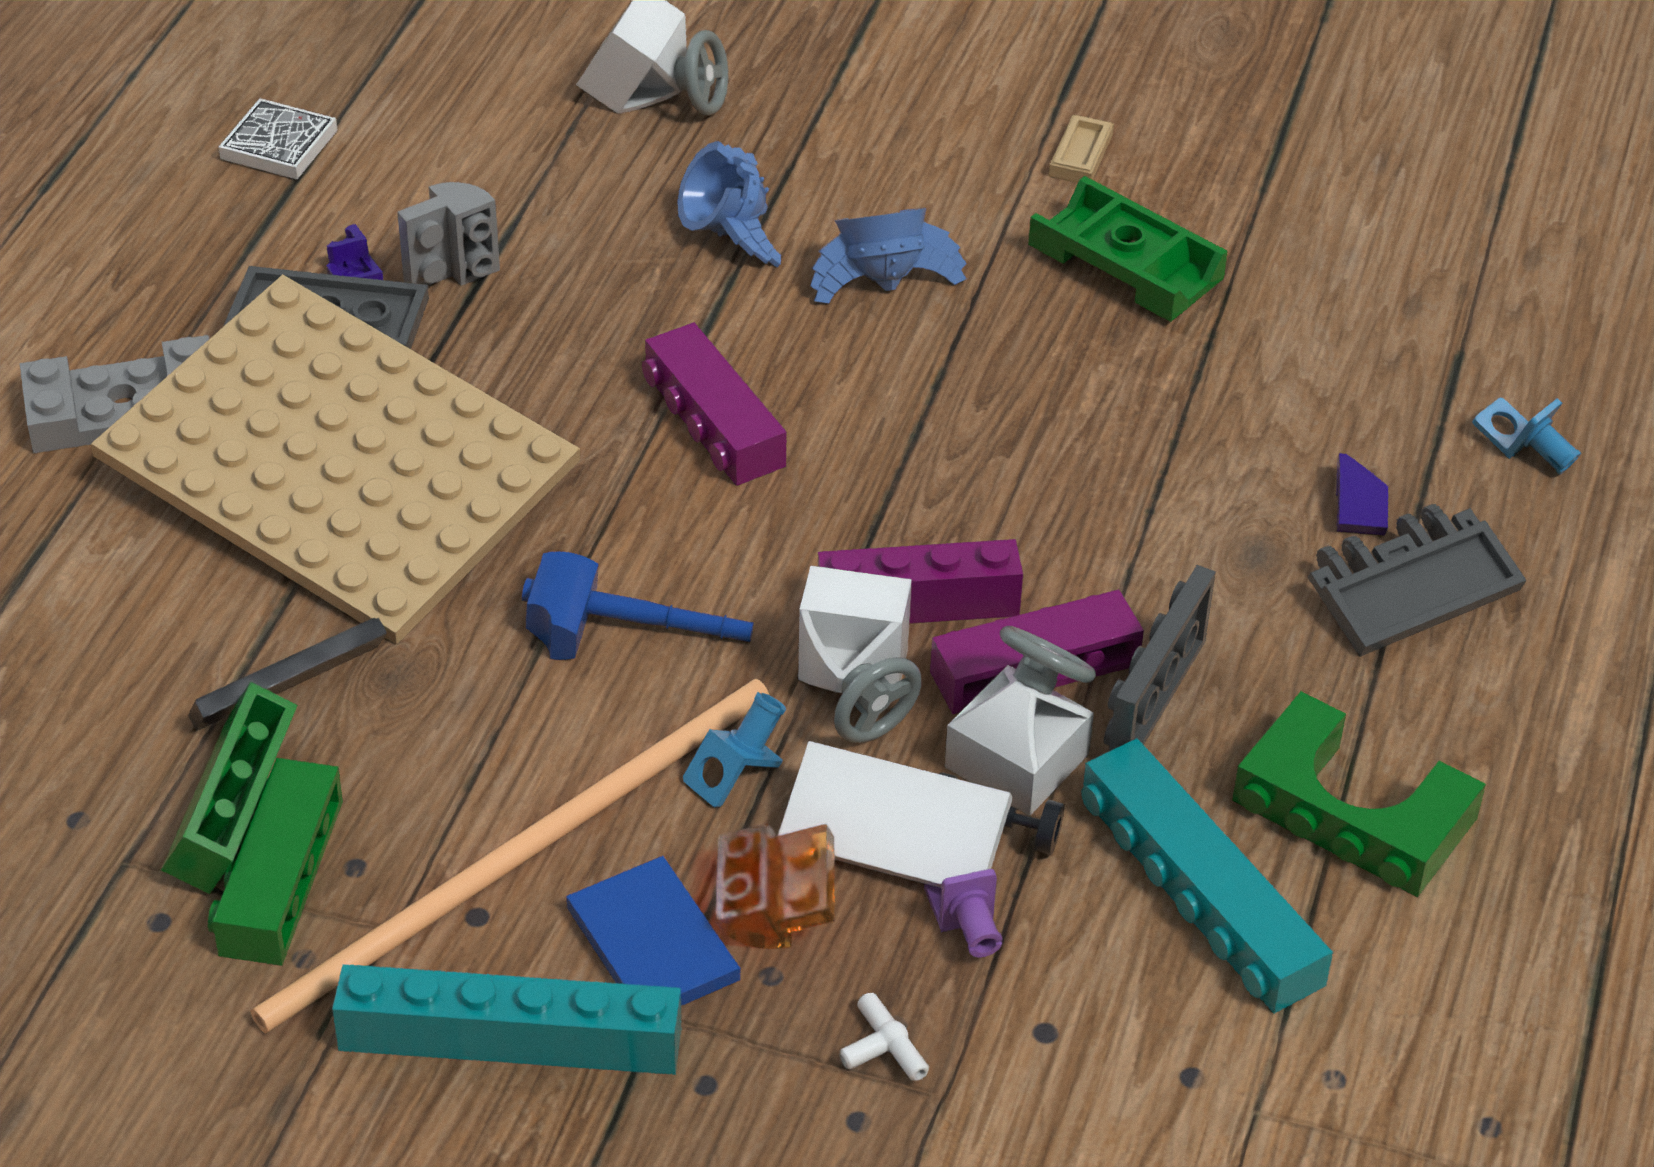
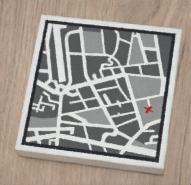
M259 99L220 144V159L297 180L336 133V118Z

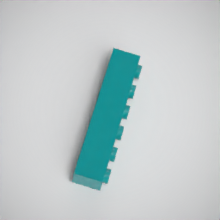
M1138 738L1086 762L1081 796L1088 811L1094 816H1099L1113 832L1118 845L1123 850L1130 851L1142 864L1149 880L1155 886H1161L1176 903L1181 916L1187 922L1196 925L1208 939L1215 955L1221 960H1227L1241 976L1245 988L1253 997L1260 998L1275 1014L1327 986L1333 951Z
M342 964L332 1009L338 1051L676 1075L682 1029L681 988L347 964Z

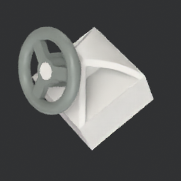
M632 0L576 85L618 114L641 109L673 97L681 91H687L694 108L702 115L710 116L720 110L727 94L729 78L727 56L721 40L710 30L697 32L691 39L687 49L685 14L667 1ZM704 43L710 46L715 65L709 60ZM716 78L714 94L708 103L710 86Z
M810 566L800 605L798 680L816 687L843 693L834 714L835 729L840 737L852 743H865L875 740L892 730L906 717L915 704L921 689V673L915 663L906 659L912 579ZM899 699L897 704L884 717L876 721L879 714L883 712L890 705L891 702ZM853 706L862 713L855 727L850 724V714Z
M1004 626L999 632L1001 640L1023 656L1016 669L1008 665L947 725L945 768L971 783L1010 792L1013 797L1011 806L1030 816L1089 755L1094 712L1054 691L1053 689L1058 681L1057 676L1060 673L1074 680L1088 683L1094 680L1096 674L1093 667L1057 645L1022 629Z

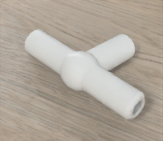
M864 994L859 999L857 1007L875 1030V1033L841 1049L840 1058L843 1065L851 1070L883 1053L891 1052L910 1080L918 1081L923 1079L929 1071V1066L908 1039L909 1034L906 1027L894 1020L876 994Z

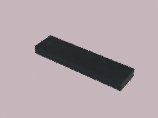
M374 617L196 699L188 717L195 730H201L228 717L250 682L278 694L377 648L387 632L380 619Z

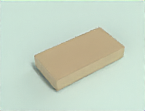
M1073 115L1050 163L1049 177L1076 183L1084 176L1093 180L1113 136L1114 124Z

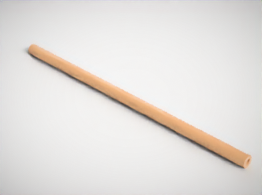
M753 679L253 1008L251 1016L255 1024L262 1032L268 1033L336 988L342 964L369 966L700 746L709 729L724 730L744 717L754 702L757 692L769 695L767 688L760 680Z

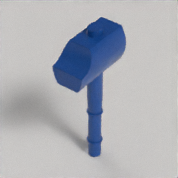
M570 552L543 553L535 579L526 578L522 591V601L527 602L526 629L546 645L549 650L550 659L566 660L576 657L589 614L641 624L666 626L667 629L672 627L719 636L721 639L725 637L746 642L751 641L754 622L727 618V615L722 617L674 608L673 605L669 607L647 600L596 591L599 564L587 557Z

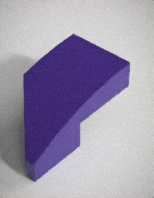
M356 224L349 225L345 229L346 238L344 240L332 241L327 246L329 263L326 267L328 274L384 280L383 272L369 255L367 239Z
M1339 453L1336 478V496H1338L1337 532L1385 535L1388 529V486L1352 457Z

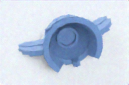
M720 141L706 145L688 165L680 184L677 204L678 216L682 225L691 231L712 230L718 236L729 235L735 245L739 244L750 256L755 255L765 264L769 261L778 267L781 264V255L767 239L758 219L760 215L766 213V194L769 188H764L762 183L764 177H759V172L756 168L758 163L753 153H744L740 147L731 148L729 144L724 146Z
M927 208L901 210L898 213L861 218H844L834 220L841 233L819 250L821 255L811 268L815 273L810 287L817 290L814 298L815 302L829 303L842 286L862 275L872 281H876L885 291L895 290L901 279L913 267L936 272L945 277L952 285H955L967 279L961 271L967 263L958 252L960 246L948 237L950 232L924 222Z

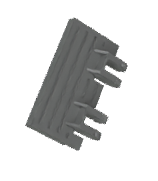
M1431 504L1421 509L1422 512L1420 513L1425 529L1412 514L1403 515L1396 522V529L1400 537L1375 546L1372 554L1364 546L1360 537L1350 536L1342 541L1341 550L1345 560L1348 561V565L1354 572L1353 574L1342 557L1338 555V551L1335 548H1332V546L1320 548L1316 554V561L1320 569L1310 572L1308 579L1359 657L1521 590L1527 580L1486 520L1480 522L1471 508L1454 514L1450 521L1447 515L1443 513V509H1440V506Z

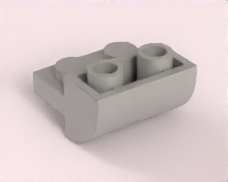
M460 182L435 184L429 186V200L397 212L405 283L429 286L453 277L462 286L500 271L495 199L482 188Z

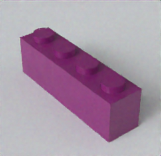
M695 322L645 340L646 360L642 362V371L647 383L651 387L656 386L664 396L671 413L674 415L678 414L686 423L692 439L697 443L701 442L710 453L713 464L719 471L724 470L733 483L738 486L786 467L787 432Z
M1016 539L818 552L817 567L912 579L909 624L1020 615L1023 570Z
M1118 589L932 637L930 673L951 713L957 714L1008 665L1014 669L1017 668L1023 655L1001 640L999 632L1004 626L1022 629L1070 652L1093 667L1096 674L1095 677L1129 668L1136 649L1142 646L1144 630ZM1059 673L1055 687L1078 681Z

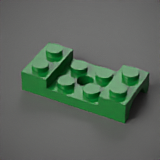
M1086 176L1079 180L1068 206L1051 220L1037 213L1030 217L1028 245L1061 263H1065L1075 255L1136 288V304L1170 322L1224 279L1227 250Z

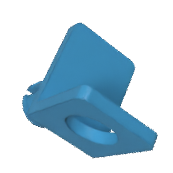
M1500 397L1476 415L1472 421L1474 426L1509 459L1524 447L1528 448L1531 446L1559 475L1564 473L1581 455L1579 450H1576L1551 426L1553 423L1551 418L1563 404L1558 398L1528 422L1513 406ZM1495 415L1506 417L1512 422L1514 433L1511 435L1500 433L1493 427L1491 418Z
M757 692L754 697L755 700L738 730L709 729L684 773V783L713 807H721L724 804L745 765L780 767L783 760L765 745L781 715L786 711V707L774 697ZM715 757L722 763L723 778L718 786L711 788L704 781L703 768L709 759Z

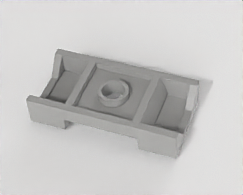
M209 335L162 342L164 356L141 358L134 361L101 366L95 365L75 370L69 369L67 356L19 363L27 426L33 453L91 445L102 433L207 342ZM122 398H130V399H132V400H130V401H128V402H125V403H116V402H115L116 400L122 399Z

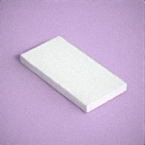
M808 741L779 830L777 842L782 846L942 888V881L945 878L991 869L1013 797L1010 792Z

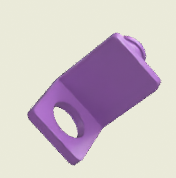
M993 869L945 878L942 881V888L924 884L925 892L941 932L961 928L968 944L969 953L974 957L992 955L1002 946V936L993 921L997 876Z

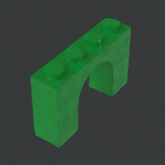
M1300 691L1238 765L1232 801L1243 806L1248 811L1259 814L1282 826L1297 837L1305 838L1328 850L1343 861L1352 863L1372 873L1389 885L1398 887L1418 897L1478 819L1486 784L1438 761L1414 793L1397 805L1387 808L1368 809L1347 804L1331 795L1317 778V775L1340 748L1346 713Z

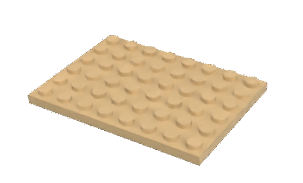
M283 274L91 443L95 458L360 623L374 617L376 619L379 618L387 632L385 638L396 645L580 461V448Z

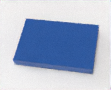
M664 856L566 896L567 909L616 983L681 988L682 1006L740 980L739 965Z

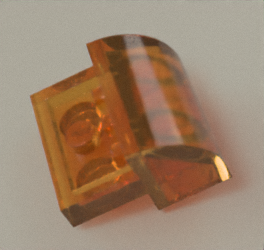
M764 824L718 836L716 922L727 936L750 947L782 949L792 947V932L835 921L834 835L827 824L780 836L774 834L769 824Z

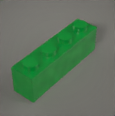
M253 682L249 683L228 715L161 871L208 894L212 892L235 857L294 716L297 704Z
M276 758L269 778H267L258 799L253 818H250L240 842L241 849L238 857L233 859L225 871V890L221 900H214L210 907L208 931L215 935L218 956L283 966L343 803L338 766Z

